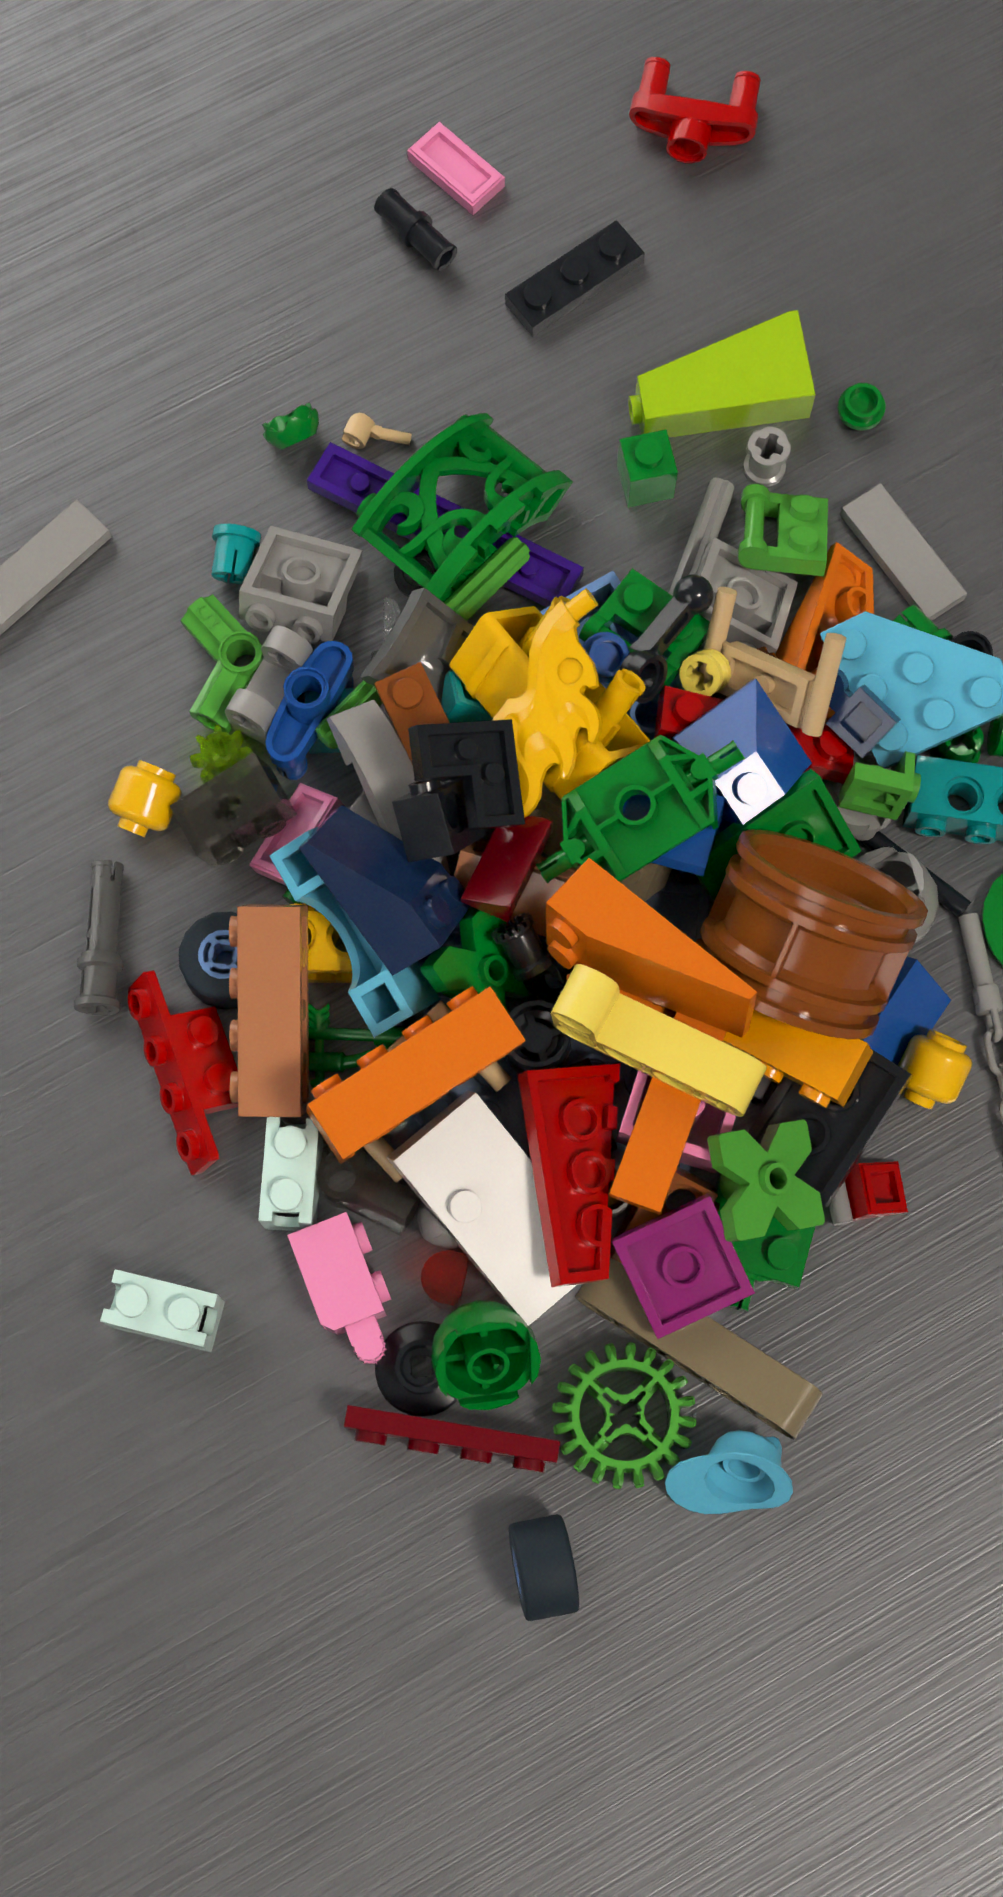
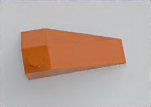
M838 542L831 545L827 552L824 577H814L776 652L777 658L816 675L824 644L820 633L865 611L874 614L873 568ZM830 707L828 709L825 725H827L826 722L835 714V712Z

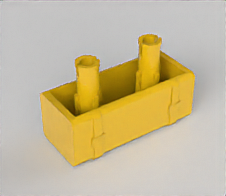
M557 596L554 597L544 615L535 606L485 613L478 620L450 662L449 667L464 683L465 690L473 699L479 701L493 719L508 699H517L524 695L528 683L529 650L534 634L544 618L561 600L567 603L570 599L559 596V598ZM619 669L607 688L599 683V687L593 690L588 687L584 691V695L594 702L600 711L602 732L597 743L593 744L588 742L587 729L582 728L579 730L575 742L577 750L575 767L568 780L560 779V764L552 765L547 770L543 783L561 801L562 797L650 742V739L627 714L638 697L646 689L644 682L637 674L627 669Z

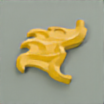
M587 588L567 603L561 600L544 618L534 634L529 650L528 683L524 695L517 699H508L493 719H512L524 818L530 815L537 807L542 797L543 780L547 770L552 765L560 764V779L568 780L571 776L576 762L577 750L575 742L579 730L582 728L587 729L588 742L593 744L597 743L602 732L600 711L594 702L584 695L586 688L589 687L594 690L599 687L596 666L579 642L577 628L580 626L578 620L598 606L596 599Z

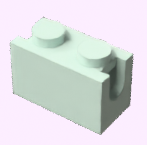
M267 1117L258 1219L264 1229L299 1231L317 1223L324 1138L309 1118H306V1124H289L283 1122L280 1117ZM295 1213L299 1214V1217H285L276 1214Z
M114 1270L111 1281L116 1286L114 1300L110 1309H103L100 1322L110 1328L212 1352L225 1301L218 1294L121 1270ZM206 1307V1320L202 1331L198 1332L204 1308Z

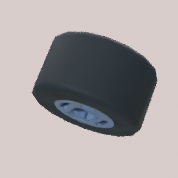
M231 911L214 912L198 919L185 932L179 947V968L191 992L203 1003L219 1009L238 1008V999H231L229 993L231 968H237V947H231L229 942L230 917L237 916V913Z
M556 1514L510 1524L509 1542L525 1619L535 1621L577 1612L579 1610V1591L567 1529L562 1516Z

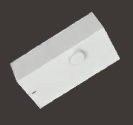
M464 1092L386 1157L433 1216L452 1235L460 1249L508 1307L513 1308L528 1326L576 1286L569 1285L551 1288L531 1160L476 1092Z

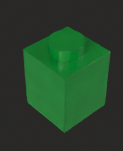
M667 429L619 439L617 468L627 507L673 499L678 471Z

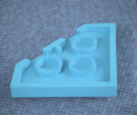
M866 611L820 633L823 642L827 633H837L847 638L839 669L847 676L849 690L854 694L859 687L865 684L901 719L872 749L878 766L884 769L898 764L905 751L915 753L916 756L1003 716V661L1000 658Z

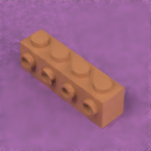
M246 904L237 906V916H231L229 921L230 946L237 947V968H231L229 993L231 999H238V1020L231 1021L229 1031L231 1051H238V1072L233 1071L230 1077V1099L232 1103H238V1116L301 1117L306 1113L307 1104L309 1103L308 905Z

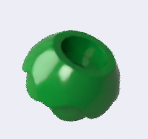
M310 402L300 405L285 416L279 415L269 423H263L262 426L265 431L263 436L268 443L280 450L297 444L317 433L319 425L318 411L312 408Z

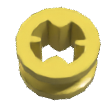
M706 648L688 656L682 662L679 678L682 687L686 691L712 696L728 685L731 678V668L728 660L721 652ZM703 664H707L706 672L713 676V680L704 683V674L697 671V667Z

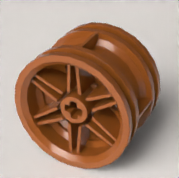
M754 829L743 831L736 843L738 854L733 855L725 869V878L709 916L706 917L701 926V938L697 939L696 943L757 991L754 1010L783 1023L829 1037L865 1039L873 1035L879 1021L878 1014L884 1011L907 955L912 950L916 941L917 933L915 929L921 927L927 917L928 909L925 904L912 891L896 880L836 850L783 833Z

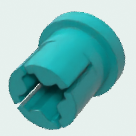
M217 524L213 527L212 539L216 541L211 576L216 580L227 583L228 574H230L229 583L243 584L252 565L254 549L260 546L261 534L255 529L242 525Z

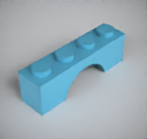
M316 827L303 833L269 856L294 900L305 903L319 911L333 925L341 937L352 966V982L348 993L373 1037H376L439 1001L440 998L420 970L421 965L418 961L392 976L303 855L299 847L318 828Z

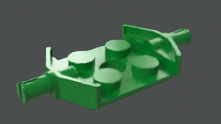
M657 736L562 797L564 841L559 843L562 849L542 862L535 864L548 884L573 866L577 868L590 858L622 883V880L710 825L714 830L718 828L715 780L719 778V774L738 762L745 760L743 754L734 740L706 758L704 753L697 755L665 736ZM634 795H644L651 802L648 814L639 820H629L623 815L625 802Z

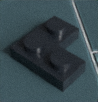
M512 719L423 724L408 728L414 780L428 781L462 778L469 831L516 827L525 824Z

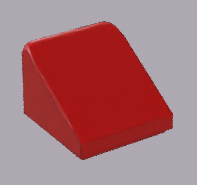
M898 1161L855 1164L845 1180L853 1221L908 1212Z

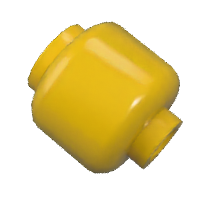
M142 760L138 761L137 766L123 767L108 800L109 810L115 815L120 816L117 826L144 838L148 829L158 832L166 830L182 794L181 788L174 783L176 775Z
M929 1029L927 1035L913 1036L898 1066L913 1076L906 1086L907 1090L904 1097L928 1109H933L935 1102L943 1104L955 1102L972 1069V1060L965 1054L967 1045L933 1029Z

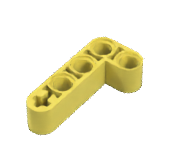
M582 964L574 966L550 1013L554 1026L565 1035L735 1116H744L767 1069L766 1065L755 1057L621 994L619 986L614 980Z

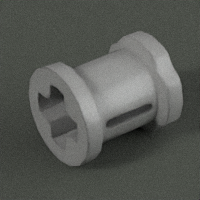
M768 426L761 430H756L750 436L747 446L748 454L743 465L744 475L749 482L771 487L781 481L785 474L786 460L791 449V444L785 432L776 427ZM764 455L770 456V458H769V459H765V458H764Z

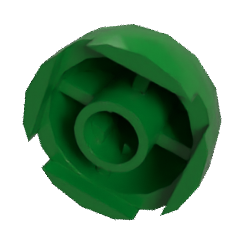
M477 1300L459 1306L446 1316L434 1335L432 1364L440 1391L446 1397L448 1393L451 1397L458 1399L459 1405L469 1410H492L511 1404L519 1398L518 1390L524 1387L528 1380H530L532 1385L538 1377L541 1356L533 1330L513 1308L499 1302Z

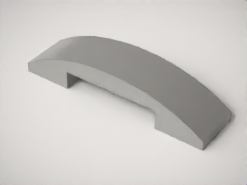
M375 700L328 717V724L346 766L354 765L379 827L402 840L392 801L410 793L408 785L416 781L414 780L413 765L389 720ZM446 856L432 858L441 863L451 876Z

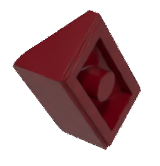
M528 815L524 818V825L495 828L461 897V902L509 922L535 869V864H537L551 836L553 822L543 817Z

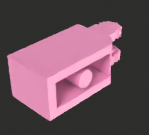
M347 1212L288 1234V1239L320 1324L325 1330L336 1335L347 1332L351 1346L355 1350L354 1353H357V1358H360L359 1360L363 1361L364 1364L376 1363L377 1365V1362L383 1356H386L384 1353L387 1350L377 1320L387 1316L382 1303L392 1299L381 1270L370 1273L364 1254L373 1251L362 1221L352 1225Z

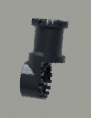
M529 912L526 914L522 913L520 916L516 915L513 918L514 923L510 919L508 922L509 926L502 923L499 925L500 927L494 929V932L491 933L493 941L496 944L502 945L514 966L512 974L517 981H523L529 991V996L533 995L535 997L533 1001L541 1000L555 1005L561 993L555 992L546 984L544 975L549 974L553 978L556 977L564 988L567 982V975L571 974L574 967L571 969L565 968L551 956L548 949H545L532 926L535 920Z

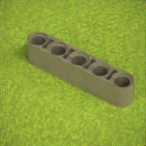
M611 1255L609 1279L582 1284L575 1295L579 1302L648 1348L655 1349L656 1353L665 1359H671L676 1366L793 1440H796L823 1395L809 1381L708 1316L657 1339L623 1265L612 1259Z

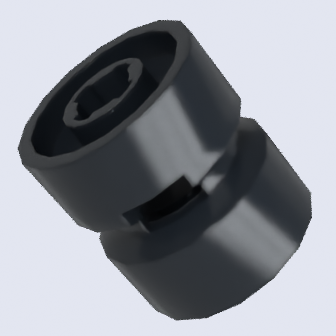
M541 1000L527 1001L515 1007L509 1014L526 1040L521 1046L506 1055L510 1066L518 1074L528 1070L564 1068L568 1063L571 1053V1037L565 1035L554 1026L550 1014L554 1007L552 1003Z

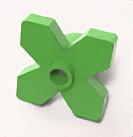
M805 1120L768 1125L761 1144L745 1129L710 1135L707 1141L712 1168L721 1173L720 1190L727 1200L720 1210L726 1241L735 1242L764 1237L773 1216L787 1230H798L824 1224L825 1217L820 1192L795 1176L812 1151L808 1125Z

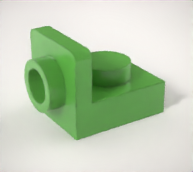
M905 751L894 771L884 769L878 765L855 762L840 789L838 807L897 820L907 802L913 803L916 800L920 789L921 775L920 773H915V753Z

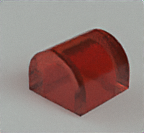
M449 1250L440 1251L433 1254L425 1262L421 1272V1283L426 1297L435 1306L451 1311L460 1306L469 1267L467 1254Z

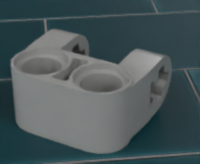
M278 625L273 626L261 647L264 658L247 688L237 689L225 709L226 717L232 729L265 745L268 730L284 697L283 685L286 677L293 670L302 667L313 653L311 644L305 638L288 628ZM305 692L297 698L298 702L305 703Z

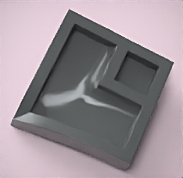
M426 588L413 590L390 634L362 672L360 678L366 683L375 686V682L421 662L441 704L445 675L448 671H453L449 664L474 627Z

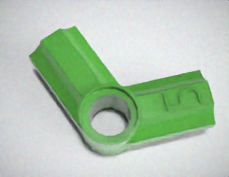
M212 594L208 597H200L192 603L181 619L185 629L216 662L214 669L189 712L192 718L202 723L206 728L219 734H229L232 728L226 717L225 709L237 689L247 688L264 657L259 639L252 633L247 632ZM242 655L255 656L254 660L247 666L237 667L233 665L237 658Z

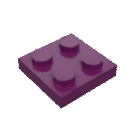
M708 1193L611 1238L657 1339L755 1294L732 1242H728L725 1239L722 1221Z

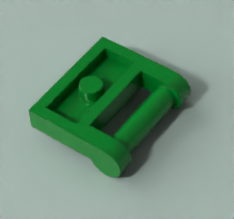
M632 568L598 612L588 619L579 634V638L585 642L589 637L600 632H611L618 635L609 629L613 622L637 638H640L673 596ZM700 614L695 615L663 653V656L667 658L668 670L664 685L658 694L661 693L665 685L670 686L679 674L682 662L688 656L695 654L706 640L710 621ZM622 638L629 648V646L632 644L624 638ZM629 648L630 653H632V652L635 651V650Z

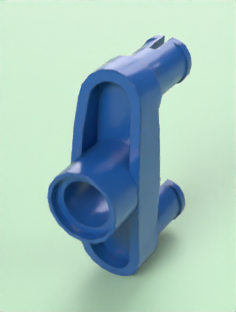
M327 641L320 644L303 666L293 670L285 679L283 685L284 697L272 720L265 743L268 756L272 763L276 765L278 773L283 777L286 773L287 778L290 780H298L305 775L308 769L306 755L318 738L315 731L316 727L335 709L344 689L354 687L352 652L348 646L341 642ZM306 691H315L320 694L318 699L312 703L305 704L297 701V698Z

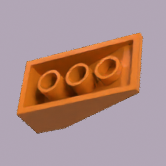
M588 858L546 902V942L549 945L547 949L551 956L565 968L571 969L576 964L588 966L614 980L620 990L739 1037H743L749 1031L757 991L592 859Z

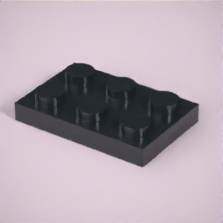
M873 1050V1054L844 1107L830 1100L826 1108L799 1095L798 1092L802 1085L784 1076L748 1133L761 1144L768 1125L805 1120L808 1125L812 1151L795 1176L819 1191L822 1206L827 1208L913 1076Z

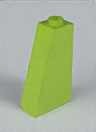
M798 310L783 313L637 376L635 395L628 396L631 424H639L641 434L667 429L668 437L671 438L810 418L816 394Z

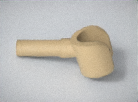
M355 413L349 418L343 430L342 441L355 449H363L369 437L410 446L412 434L383 428L382 426L375 425L373 419L366 414Z

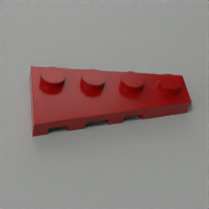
M620 1063L528 1070L518 1075L551 1288L600 1282L609 1279L612 1209L608 1207L609 1183L614 1181L615 1160L610 1159L612 1130L617 1129L618 1107L613 1106L614 1084L619 1082Z

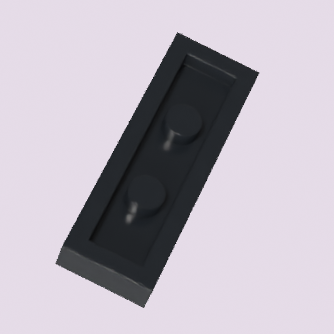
M615 220L505 293V304L530 335L534 337L643 264L645 253L622 225Z

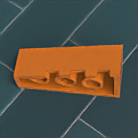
M474 986L466 989L446 1003L451 1012L433 1023L429 1015L421 1018L401 1032L406 1041L388 1052L384 1044L356 1061L361 1070L342 1081L337 1073L311 1090L315 1099L307 1104L306 1112L340 1164L356 1155L355 1152L380 1139L403 1123L405 1119L424 1110L449 1093L451 1089L465 1083L526 1041L491 986L479 994Z

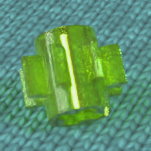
M215 725L214 733L206 737L200 735L195 737L200 747V753L191 755L190 761L194 768H204L201 771L200 778L205 786L211 783L212 780L222 783L224 790H229L230 782L238 777L243 780L248 779L243 762L253 760L254 755L249 747L239 748L244 740L239 729L230 735L222 732L219 725ZM230 753L231 758L229 760L223 759ZM216 755H219L220 757H223V758H218L215 762H214V759H213V757H215Z

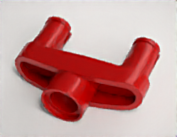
M650 57L645 60L639 90L632 97L629 116L638 128L668 139L666 150L673 159L683 163H697L705 159L708 146L740 145L754 138L758 123L756 105L761 81L759 75L751 71L737 72L734 77L728 105L707 100L665 95L671 68L670 63L660 57Z

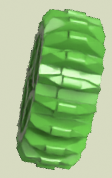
M633 1342L626 1344L624 1358L617 1359L614 1344H606L604 1354L607 1361L600 1363L597 1355L592 1350L586 1352L585 1360L591 1370L586 1373L580 1366L573 1363L568 1371L578 1381V1384L575 1387L561 1381L557 1387L561 1394L571 1397L570 1403L556 1402L552 1406L553 1413L568 1415V1422L558 1423L553 1426L554 1434L563 1435L571 1432L573 1440L561 1446L560 1451L562 1454L568 1455L578 1448L583 1456L576 1461L574 1469L577 1472H581L589 1461L597 1465L591 1479L596 1484L602 1481L605 1470L614 1472L612 1478V1487L614 1489L622 1488L624 1473H631L632 1483L635 1488L643 1487L644 1477L642 1470L648 1468L651 1476L656 1481L663 1479L664 1473L658 1461L663 1458L672 1467L681 1462L679 1457L670 1448L674 1444L679 1448L689 1449L692 1441L678 1434L679 1427L686 1429L694 1428L697 1422L693 1417L680 1416V1409L689 1408L695 1404L693 1396H685L678 1399L675 1391L683 1388L688 1383L686 1377H677L670 1383L665 1375L671 1371L674 1362L671 1359H667L657 1370L650 1365L656 1356V1350L651 1347L645 1352L642 1361L635 1360L636 1346ZM613 1372H631L646 1378L637 1389L625 1395L615 1393L597 1380ZM657 1390L661 1393L667 1408V1428L663 1439L653 1431L654 1429L646 1421L644 1415L647 1401ZM585 1391L595 1400V1403L604 1414V1425L590 1442L583 1433L579 1416L580 1403ZM638 1395H642L643 1398L635 1406L637 1413L632 1416L638 1418L636 1426L640 1430L624 1424L620 1429L616 1428L610 1436L606 1437V1431L613 1424L610 1419L616 1415L609 1413L612 1405L607 1400L612 1404L616 1403L618 1406L624 1407L628 1402L632 1403ZM621 1436L632 1437L640 1444H644L652 1452L640 1459L629 1461L616 1460L601 1454L613 1440Z

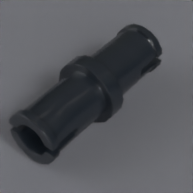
M394 188L385 190L377 198L374 205L375 212L399 232L401 242L407 247H415L439 271L451 264L456 257L457 247L432 226V219L424 211H416Z

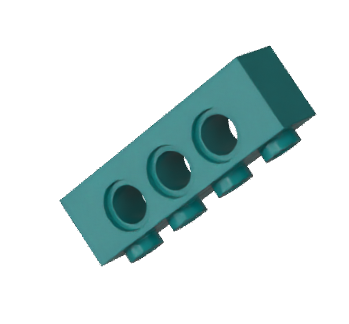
M917 755L915 758V773H920L921 784L916 800L913 803L907 802L905 805L903 827L913 828L917 834L925 837H942L947 833L965 836L966 841L974 844L987 845L993 844L995 841L1003 842V814L998 808V803L1003 802V767ZM952 795L963 797L968 802L970 810L959 811L953 808L948 801V797Z

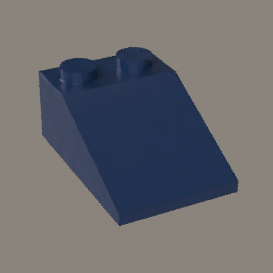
M343 805L335 809L299 847L392 976L439 949L471 907L461 902V897L465 891L463 885L458 879L450 876L441 863L432 858L408 863L402 840Z

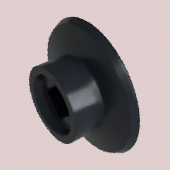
M416 1321L397 1328L384 1341L386 1343L385 1348L387 1349L384 1353L386 1356H383L377 1362V1365L375 1364L376 1380L382 1395L394 1408L405 1414L419 1417L436 1415L450 1408L458 1400L451 1397L448 1393L446 1397L440 1391L433 1364L431 1369L433 1373L430 1377H412L411 1362L414 1358H427L428 1356L432 1359L434 1335L440 1327L438 1323Z

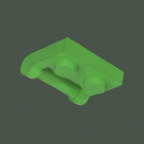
M761 484L746 486L741 494V507L745 512L744 540L740 542L738 547L739 563L745 568L824 577L827 563L828 498L770 493L768 488ZM764 517L777 518L776 547L767 546L766 542L763 541Z

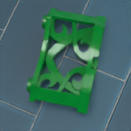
M487 413L471 416L465 414L454 424L423 445L394 473L377 494L371 493L362 501L357 510L359 518L351 529L442 602L450 597L497 551V548L492 544L503 534L509 532L515 537L528 527L542 521H547L573 483L560 470L546 472L492 429L490 425L494 418ZM447 475H474L487 478L484 487V501L489 512L485 515L472 509H456L438 518L436 506L438 478ZM499 483H502L501 493H508V496L503 497L496 493L495 488ZM418 488H419V495H417V494L414 493ZM396 513H404L408 517L404 522L398 524L397 535L406 536L421 527V532L402 548L382 532ZM455 526H465L469 529V532L464 538H459L454 534ZM425 547L436 569L435 574H432L413 558Z

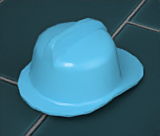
M740 1430L727 1432L718 1438L708 1455L697 1456L679 1462L669 1470L665 1479L667 1494L676 1504L689 1511L702 1514H724L749 1509L779 1507L789 1501L794 1490L791 1478L782 1468V1446L779 1439L776 1437H763L752 1432Z

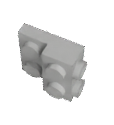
M270 525L239 590V618L246 620L251 628L260 632H267L273 626L278 625L298 633L310 644H316L319 640L325 642L333 641L346 612L347 596L362 564L363 550Z
M714 537L705 548L696 574L703 576L710 582L714 595L710 607L700 615L710 621L718 587H729L736 590L737 597L726 641L729 643L739 641L755 649L765 646L769 653H775L779 647L798 582L780 572L743 567L738 561V549Z

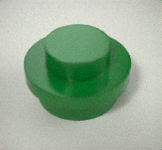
M857 383L847 388L841 394L837 405L841 421L846 426L860 431L869 430L877 426L883 419L886 409L885 400L881 392L869 383Z

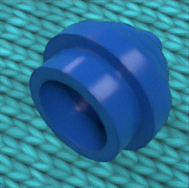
M611 632L594 634L582 645L595 663L599 683L602 684L610 683L613 680L622 662L630 654L625 641L620 636Z

